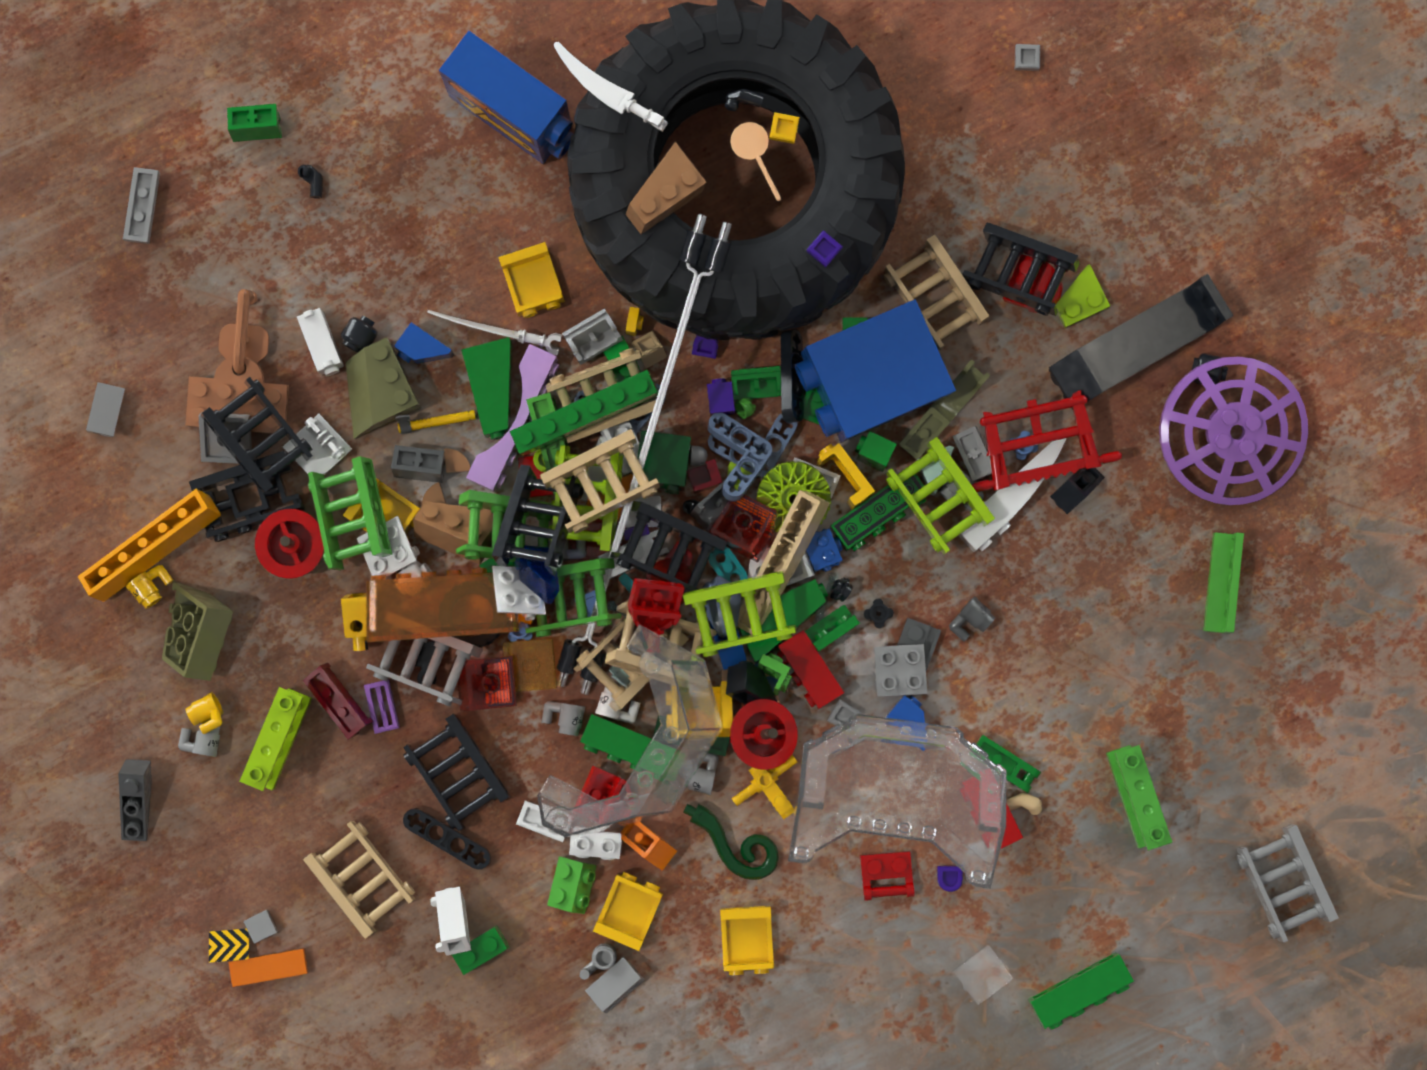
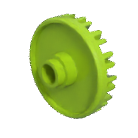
M799 461L784 462L770 469L762 478L757 491V503L776 513L773 525L775 532H779L793 504L789 501V497L793 494L797 495L799 490L809 491L831 504L829 485L825 477L815 467ZM830 504L819 525H822L823 520L827 518L828 511H830Z

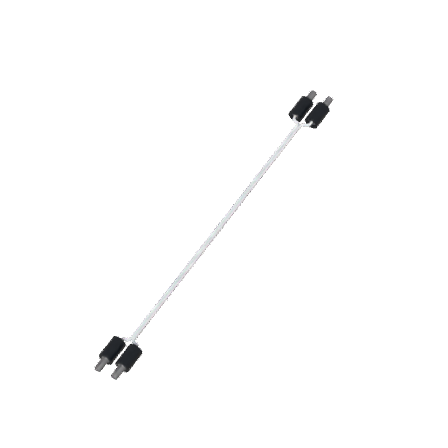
M698 214L694 230L688 229L679 260L686 262L687 268L694 273V277L638 459L642 469L644 468L701 277L711 276L714 272L723 273L731 247V242L727 241L731 224L723 222L719 237H713L704 265V268L711 271L701 272L698 275L697 271L690 266V264L698 265L707 236L705 233H702L707 218L705 215L702 217V214ZM634 475L629 492L638 487V482ZM633 501L624 505L610 555L611 552L618 553ZM613 569L605 570L606 575H603L605 592ZM595 601L591 617L598 616L597 601ZM596 623L588 624L583 638L577 637L573 640H564L556 667L560 671L557 681L558 686L565 687L568 674H574L575 672L573 668L577 665L576 659L579 657L582 649V644L578 641L588 639L590 644L597 645L592 640ZM589 647L588 651L590 652L594 647ZM601 650L593 658L601 668L606 652ZM585 666L580 673V677L584 679L580 692L583 694L585 691L584 695H588L592 682H597L598 679Z

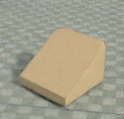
M653 331L631 342L635 350L640 349L642 353V358L640 359L645 368H649L667 357L663 346Z

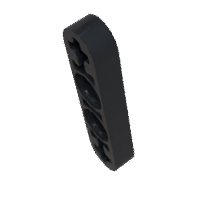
M797 329L782 332L780 339L782 416L787 423L800 422L804 417V388L795 370V364L803 361L801 355L803 341L800 332Z
M411 809L404 814L403 824L409 831L468 866L479 870L490 864L491 854L485 847L420 809ZM418 813L420 815L419 820L423 823H426L427 819L431 820V823L425 828L424 834L420 832L423 827L419 824L410 825V815L414 816ZM434 825H438L443 829V836L439 840L432 839L429 834L431 827ZM455 838H460L465 843V848L460 853L454 852L451 848V842ZM470 844L474 846L471 850L472 852L479 854L482 851L485 853L483 855V858L486 859L485 863L480 862L477 865L474 863L476 859L473 856L468 855L467 859L463 857L468 852Z

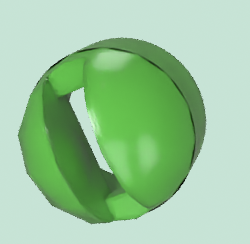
M742 398L734 404L735 411L741 419L750 417L756 410V405L752 404L753 400L750 398Z

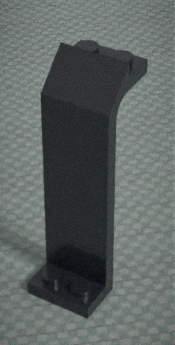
M1206 274L1187 288L1078 348L1050 366L1048 370L1051 373L1050 376L1053 383L1059 386L1064 399L1072 397L1073 393L1081 390V395L1087 397L1088 403L1101 393L1217 328L1234 315L1210 276Z

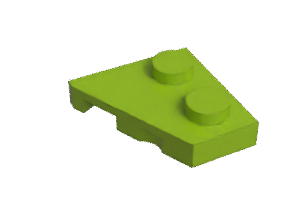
M1090 264L1084 268L1056 304L1058 315L1064 328L1110 307Z

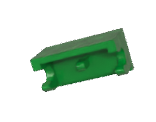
M276 104L227 108L228 132L233 142L282 138V131L279 126L281 118Z
M780 366L731 370L734 401L742 398L781 397Z

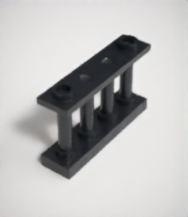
M987 222L983 233L988 244L974 273L966 270L963 272V277L969 286L975 290L982 288L1035 308L1034 310L1041 315L1048 316L1051 314L1056 316L1058 311L1056 304L1052 303V300L1065 272L1069 270L1077 271L1080 264L1078 255ZM1002 245L1008 247L1011 252L996 282L985 278L984 274L996 248ZM1024 253L1032 256L1033 261L1020 290H1017L1006 284L1019 256ZM1048 262L1054 264L1056 269L1041 299L1029 294L1042 264Z
M249 377L244 382L248 387L247 390L219 411L217 409L213 411L210 407L201 413V417L259 490L265 494L273 487L270 482L273 481L272 478L301 455L308 461L313 456L310 453L313 449L304 438L302 440L298 438L263 394L266 390L257 379L253 381ZM255 396L264 408L236 430L232 429L229 431L223 424L226 421L225 418ZM271 416L280 428L251 450L247 449L245 451L239 444L242 441L241 438ZM287 436L295 448L267 470H260L255 464L256 458Z
M521 464L492 557L497 565L508 567L509 561L513 557L545 562L544 566L549 574L555 576L557 567L560 568L563 562L562 551L568 535L565 524L571 522V519L564 505L560 507L529 500L531 491L535 489L556 492V490L552 489V487L546 489L542 479H537L531 467ZM573 475L570 483H564L575 506H577L578 499H581L583 496L584 488L579 478ZM528 511L558 516L559 519L555 530L523 524L524 513ZM524 534L552 539L547 553L515 547L517 536Z
M633 501L630 511L637 514L636 524L623 554L611 552L610 557L616 559V564L630 570L632 566L665 582L681 583L685 587L684 593L699 590L696 587L710 554L714 553L715 550L724 551L727 541L644 502ZM652 520L658 523L657 528L659 530L645 564L632 559L646 524ZM673 530L680 534V541L665 574L654 569V566L668 533H671ZM693 540L701 543L700 548L702 549L689 581L685 583L675 577L689 543H693Z
M453 713L445 719L448 723L445 726L446 729L415 750L411 745L407 744L403 747L406 751L403 756L411 767L413 765L416 766L448 814L445 816V819L450 827L461 831L465 828L461 821L491 800L496 801L499 799L500 802H504L511 796L458 716ZM457 736L462 744L459 746V750L430 770H427L420 758L450 737L455 738ZM471 757L476 765L473 767V771L441 791L434 778L462 759ZM485 778L489 784V787L486 788L487 792L455 813L447 800L477 779L482 780Z

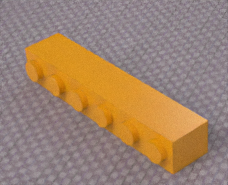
M195 489L80 574L78 578L88 596L105 602L135 577L147 571L220 517L221 513L210 495Z

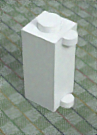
M320 308L305 311L302 315L297 316L316 369L321 375H334L340 371L339 368L344 367L324 312Z
M446 888L435 892L436 897H432L430 902L431 906L437 907L441 942L435 945L436 951L445 952L446 956L470 951L471 945L466 905L461 888Z

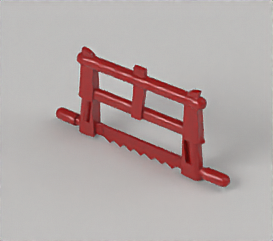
M1081 390L1073 393L1070 398L1037 405L1036 399L1026 401L1027 407L994 415L991 412H982L984 417L980 419V425L985 427L988 450L986 456H990L992 480L973 483L972 487L976 492H981L991 488L999 490L1009 487L1010 484L1014 483L1020 486L1024 481L1029 484L1033 479L1038 482L1042 478L1047 480L1051 476L1057 478L1061 473L1066 476L1070 471L1075 474L1081 468H1097L1102 466L1101 463L1106 464L1119 461L1122 458V454L1120 451L1101 454V456L1098 455L1091 434L1094 430L1091 428L1084 405L1088 399L1085 395H1081ZM1073 408L1076 426L1042 433L1040 414ZM1030 417L1033 431L1032 436L1000 442L997 424ZM1078 436L1083 458L1007 474L1003 452Z

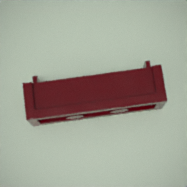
M325 663L320 665L302 681L349 740L358 735L359 731L371 724L373 720L365 715L330 669L331 665Z

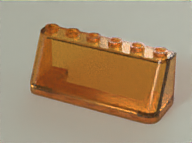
M486 568L471 569L472 574H462L461 570H447L446 576H437L436 571L421 572V577L411 578V573L396 574V579L386 580V575L371 576V581H366L367 642L522 631L521 614L497 613L493 572L487 573Z

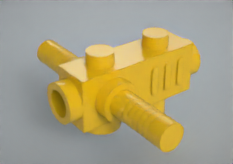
M791 755L779 767L769 770L749 769L748 771L754 779L750 781L751 784L731 799L738 806L756 792L759 794L763 791L772 803V806L775 807V810L784 820L794 813L795 809L775 782L779 780L778 777L798 763L797 760Z

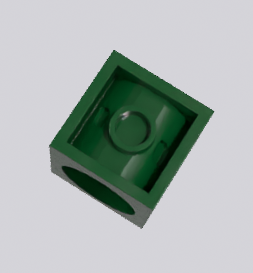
M641 430L637 459H639L640 452L647 432L644 430ZM654 432L643 471L649 482L657 478L660 488L665 490L664 493L679 495L680 491L685 492L691 451V437Z

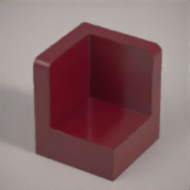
M715 459L707 461L705 465L689 469L687 472L694 494L718 487L722 483Z

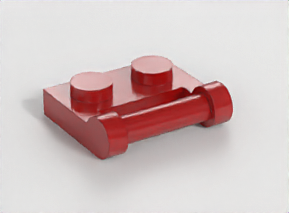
M910 851L860 855L864 901H870L875 897L899 895L914 897ZM903 877L905 879V885L871 888L870 880Z

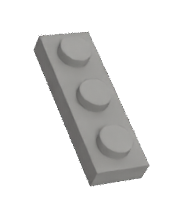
M134 167L123 234L124 241L150 243L160 178L158 170Z

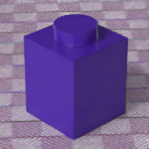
M725 378L711 380L712 384H707L710 417L715 413L735 414L732 381L726 382Z

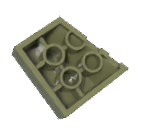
M387 337L363 348L345 362L354 439L395 421L396 416L408 415L421 409L396 352Z
M173 581L172 590H176L174 604L170 603L169 613H172V623L166 629L162 659L185 678L210 681L217 667L220 650L224 646V638L228 626L231 624L233 611L211 594Z

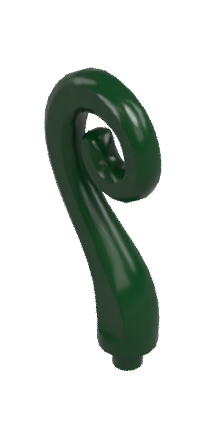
M689 804L686 805L683 813L691 816L689 822L699 826L709 834L720 859L732 873L744 879L759 880L775 871L778 865L779 853L775 843L769 837L753 834L742 842L740 853L742 858L749 863L754 862L756 859L755 855L751 852L754 845H761L766 850V859L762 865L758 867L747 866L737 860L732 853L719 819L709 809L700 804L696 808Z

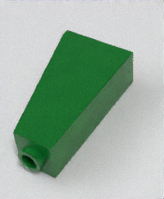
M509 337L461 350L485 438L490 437L491 440L503 438L510 429L512 342Z
M816 579L780 596L787 626L795 625L797 630L826 604L825 597L828 594L822 583L818 584ZM773 609L761 626L762 632L777 629ZM739 628L742 636L751 635ZM777 637L747 643L746 645L755 664H757L763 654H770L784 640L777 641Z

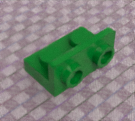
M842 605L807 629L805 633L819 652L856 627L860 622L855 615L852 616L845 605Z

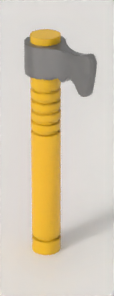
M474 410L416 421L408 420L410 415H399L395 418L399 422L397 424L399 433L408 434L416 429L420 430L427 427L431 428L475 420L476 415Z

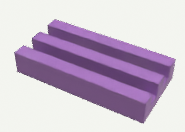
M379 681L364 685L371 719L373 720L374 733L378 734L399 729L400 725L390 681ZM381 686L385 687L393 722L392 725H389ZM372 688L376 690L384 727H379L371 692Z

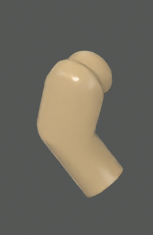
M1021 793L1005 800L1010 811L1023 807L1028 809L1032 815H1038L1042 812L1041 800L1028 793Z

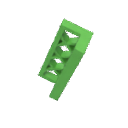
M550 392L526 399L532 421L558 410L554 395ZM566 438L541 448L547 471L558 466L555 464L556 451L560 450V445L568 446Z
M1213 533L1203 631L1223 634L1234 633L1244 533Z

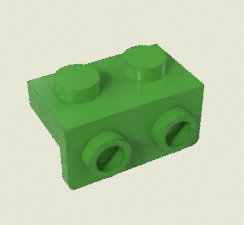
M772 653L769 656L763 654L758 668L762 669L765 674L778 680L774 687V695L778 696L780 691L785 693L792 678L789 675L790 667L782 663L783 659Z
M559 856L547 906L571 913L585 914L590 902L589 896L592 883L596 877V865Z

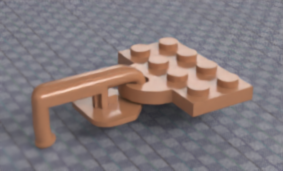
M241 289L238 293L236 324H227L220 331L219 352L226 360L222 361L218 366L214 378L189 376L185 426L199 427V414L209 407L213 411L222 409L248 389L244 382L249 377L253 381L257 379L266 390L263 394L283 419L287 421L289 385L265 383L264 373L258 364L268 354L269 334L263 327L248 325L249 306L257 301L255 292ZM254 396L232 414H247L252 418L264 407ZM270 416L251 431L274 433L280 427Z

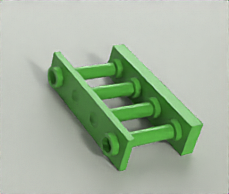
M362 456L353 458L352 470L327 478L321 473H308V487L313 495L325 551L323 557L328 569L344 570L343 559L369 551L372 552L373 556L387 557L393 555L374 467L370 458ZM356 480L358 486L357 494L330 502L327 488ZM359 503L362 505V518L335 526L333 511ZM364 527L367 528L369 537L367 542L340 550L338 535Z
M468 490L459 495V505L468 506L470 519L468 544L457 548L456 554L465 555L466 559L477 560L480 557L494 559L492 552L510 496ZM530 500V501H532V502H537V503H543V504H549V505H551V503H548V502ZM483 509L491 510V513H493L491 547L478 546L480 510ZM528 511L524 513L522 523L526 524V518L529 516L537 517L539 527L549 529V521H551L553 516ZM524 534L517 536L515 547L525 548ZM538 537L537 551L547 552L548 539ZM513 557L509 561L534 565V568H540L541 570L546 569L544 566L545 562Z
M599 558L563 565L560 568L557 567L555 576L550 575L547 569H542V585L545 586V581H550V584H553L558 623L547 624L546 614H536L538 626L525 628L526 633H536V637L550 636L552 630L597 623V627L612 625V620L621 619V613L608 614L603 575H606L605 570L615 568L614 558ZM590 573L591 577L593 576L598 616L588 617L583 584V579H585V574ZM566 577H570V580H573L578 619L570 621L567 620L563 583Z
M1128 745L1106 752L1137 848L1147 847L1149 851L1173 843L1140 745L1134 747Z

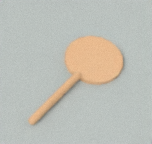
M746 122L740 124L731 135L730 143L732 150L738 157L744 160H757L776 200L780 201L781 197L761 159V156L768 148L769 138L767 132L757 123Z

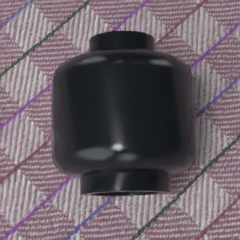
M363 315L360 319L357 317L350 318L341 332V337L344 340L342 344L357 353L371 345L378 335L377 330L373 327L375 322Z
M1202 353L1199 358H1194L1192 370L1208 361L1222 357ZM1222 366L1207 372L1214 384L1225 381L1228 367ZM1198 378L1194 380L1196 384L1202 385Z

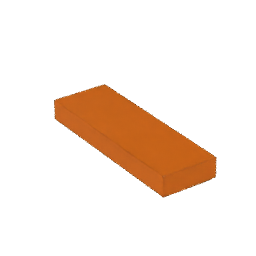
M304 948L228 962L232 987L308 974Z

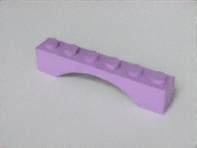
M529 344L519 365L522 377V399L517 417L509 431L532 421L526 399L546 394V384L550 377H555L559 368L557 356ZM509 431L498 443L476 456L466 477L468 481L494 493L497 488L502 489L507 478L504 473L508 466H513L518 454L515 452L516 445Z

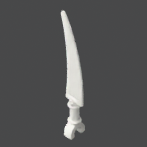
M559 42L554 43L557 53L571 73L594 96L620 114H623L625 110L628 113L632 112L643 118L645 123L648 122L663 132L668 124L664 117L653 112L652 109L648 110L637 104L636 100L633 99L634 93L607 81L577 60Z
M430 310L427 311L430 314L472 328L515 338L522 344L528 342L541 345V348L545 346L546 350L554 355L559 353V348L553 347L551 341L556 340L560 342L562 334L553 333L546 337L545 334L541 336L528 333L526 330L513 331Z

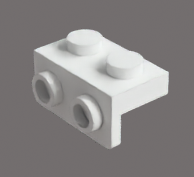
M573 829L570 837L569 855H575L579 858L600 857L603 860L620 859L622 835L621 833Z

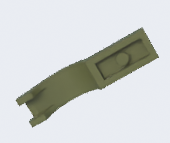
M972 359L953 381L956 391L936 401L899 443L916 460L928 449L927 444L941 434L990 377L987 372L984 375L973 366L975 362Z

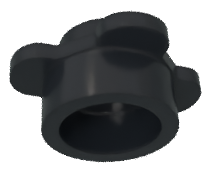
M845 577L836 580L830 591L832 593L830 598L840 600L841 602L846 600L853 589V585L849 583L850 580Z
M875 599L871 608L864 611V617L870 619L874 626L879 629L883 628L884 622L888 618L893 617L894 614L893 609L887 608L881 599ZM877 611L881 612L880 616H877Z

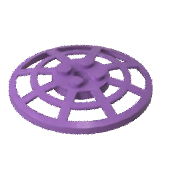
M1238 356L1222 357L1194 368L1173 388L1161 414L1159 426L1160 446L1169 470L1176 480L1188 491L1213 503L1225 505L1247 504L1271 495L1282 487L1294 474L1306 449L1308 419L1299 392L1279 370L1267 363L1252 358ZM1225 365H1247L1245 380H1228L1214 384L1207 373L1214 368ZM1257 368L1275 376L1287 387L1289 393L1278 400L1268 389L1255 383ZM1198 378L1206 390L1194 401L1188 415L1173 411L1182 392L1192 381ZM1228 388H1243L1240 402L1226 403L1219 392ZM1253 390L1265 396L1272 405L1261 412L1250 405ZM1211 397L1217 409L1208 420L1196 417L1201 406ZM1294 401L1298 406L1301 418L1302 435L1300 442L1287 439L1288 422L1284 408ZM1278 414L1280 421V437L1267 434L1266 420ZM1170 421L1185 424L1184 438L1189 455L1175 461L1169 443ZM1234 425H1240L1243 430L1242 435L1237 439L1232 438L1230 430ZM1193 426L1206 429L1208 444L1198 450L1195 449L1193 442ZM1264 444L1277 447L1272 458L1266 465L1262 466L1257 454ZM1284 449L1296 451V458L1289 470L1278 482L1272 485L1266 473L1277 464ZM1214 452L1225 460L1221 472L1217 473L1209 468L1202 459ZM1248 460L1254 471L1243 476H1230L1235 462ZM1194 463L1204 474L1218 480L1213 494L1207 493L1195 486L1184 476L1181 470ZM1258 479L1263 489L1262 492L1247 497H1223L1228 483H1246Z

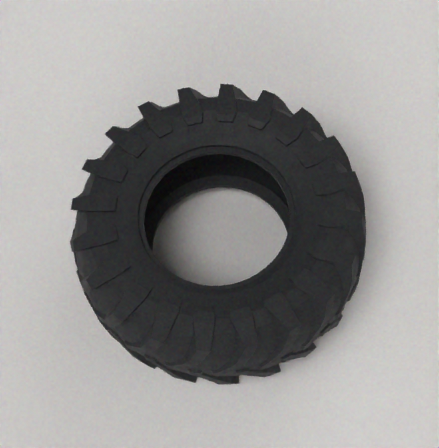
M717 0V5L714 6L685 2L670 7L668 11L671 18L637 26L625 36L629 44L603 59L595 70L596 74L607 81L634 93L633 99L636 100L637 104L648 110L652 109L653 112L664 117L668 124L663 132L650 123H645L643 118L632 112L628 113L625 110L623 114H620L599 100L589 90L577 105L574 116L575 133L571 136L567 166L570 182L569 192L574 216L584 243L596 264L618 293L632 304L641 308L657 322L678 330L694 277V273L687 268L686 262L679 260L688 229H694L673 212L652 228L640 234L626 216L628 206L656 169L667 140L685 120L699 111L725 104V98L728 93L740 89L759 93L764 96L761 108L773 113L800 117L797 133L803 139L811 155L815 172V187L801 211L780 229L755 239L727 240L731 242V247L723 273L714 272L711 276L701 277L685 330L712 340H729L730 337L760 340L777 335L778 330L784 331L806 326L820 318L824 309H831L851 295L863 276L867 275L878 261L894 228L898 207L902 199L905 176L904 146L895 104L887 88L882 86L874 64L857 45L851 48L839 29L817 14L812 20H809L792 4L782 0H767L765 6L750 0ZM823 230L843 246V249L826 268L806 252L807 248ZM708 235L706 236L698 265L690 264L697 271L698 275L701 272L711 271L704 268L713 237Z

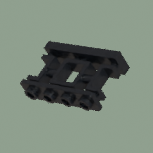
M281 451L259 458L255 464L260 470H267L284 457L287 452ZM240 465L189 481L191 491L198 489L202 492L235 482L225 486L229 497L227 500L217 503L214 492L208 491L205 493L211 496L219 512L232 508L235 519L241 520L246 518L244 521L215 530L214 528L224 525L220 516L204 528L206 530V537L210 540L214 539L215 542L229 539V534L238 532L240 535L253 531V526L261 524L269 515L279 510H305L301 495L297 493L288 496L281 475L293 472L291 465H288L274 476L276 484H273V487L265 494L257 487L262 502L261 506L242 512L240 511L234 491L255 483ZM280 493L283 504L294 503L293 505L262 514V512L271 510L268 496Z

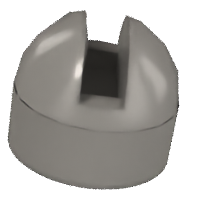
M691 445L690 465L698 466L704 464L708 457L707 451L703 447Z

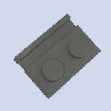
M907 618L897 646L924 644L925 667L927 671L941 630Z

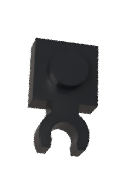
M435 641L424 642L414 666L421 667V671L417 676V682L420 684L423 681L436 648L434 646ZM435 675V678H434L432 684H436V682H437V675Z

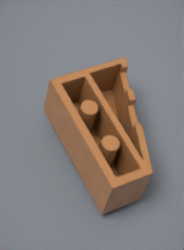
M676 142L628 206L626 216L640 234H643L700 195L707 183Z
M425 501L413 518L414 537L456 554L457 548L468 544L470 510L465 506ZM480 510L478 546L491 547L493 513H491V510ZM456 554V555H458V556H460V557L465 558V555ZM480 557V559L477 560H467H470L480 565L484 558Z

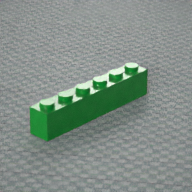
M645 370L509 432L519 454L526 456L656 398L659 391L651 373Z

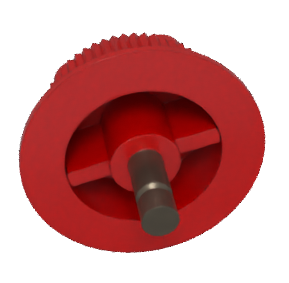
M283 509L269 515L259 526L255 537V551L261 565L271 574L288 579L298 578L311 572L319 564L324 554L319 523L308 513L297 509Z
M758 699L751 701L740 708L732 720L730 728L732 748L738 758L752 768L769 770L779 767L791 757L797 744L798 730L792 714L785 706L774 700Z

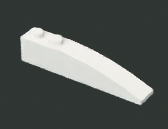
M1066 438L1052 441L1019 472L1053 465ZM1045 478L1040 479L1038 482L1033 479L1029 484L1024 481L1020 486L1014 483L1010 484L1009 487L999 489L984 502L995 519L985 527L982 523H976L958 536L973 552L978 548L983 551L993 542L990 537L996 532L1001 535L1011 526L1008 521L1031 498Z

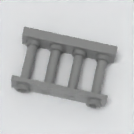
M388 612L384 622L392 624L391 630L394 631L380 666L376 667L367 664L366 669L374 671L373 677L387 681L389 677L438 696L437 702L451 707L452 702L461 705L463 700L452 696L466 659H469L471 655L480 658L483 649ZM408 630L414 633L412 637L414 642L399 676L389 672V668L402 635H406ZM431 639L435 641L434 646L436 648L422 683L409 680L424 642L427 643V640ZM449 647L457 649L455 653L457 657L443 692L432 689L431 685L445 650L448 651Z
M1293 824L1282 828L1284 835H1282L1281 839L1252 852H1248L1246 847L1240 846L1236 848L1239 853L1236 855L1237 861L1242 869H1246L1270 922L1267 925L1273 939L1277 938L1278 941L1283 943L1288 941L1285 931L1318 917L1327 922L1339 919L1297 825ZM1286 847L1287 849L1291 848L1295 857L1292 858V862L1259 876L1253 863L1254 861ZM1295 871L1302 872L1305 879L1303 885L1269 899L1264 888L1265 884ZM1303 895H1312L1316 903L1312 909L1285 921H1279L1274 908Z

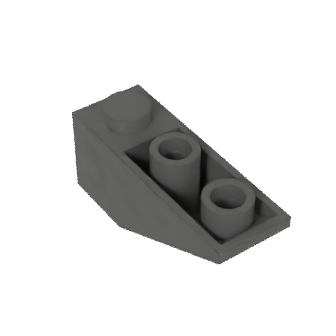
M126 759L118 773L121 840L147 841L152 785L151 761Z

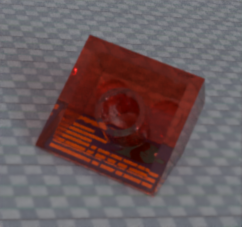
M744 494L738 501L729 500L711 528L710 533L727 541L726 547L758 563L771 541L778 512Z
M513 656L469 659L465 661L457 682L459 699L463 700L462 704L459 705L460 711L517 706Z

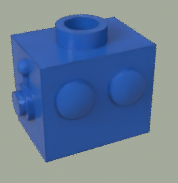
M830 528L815 532L806 550L814 573L821 570L825 572L830 571L833 566H838L843 561L839 553L843 550L838 537L833 538Z

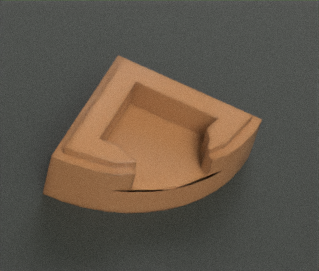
M444 448L447 474L469 472L471 465L462 453L454 449Z
M439 482L432 485L426 491L422 505L425 501L447 504Z

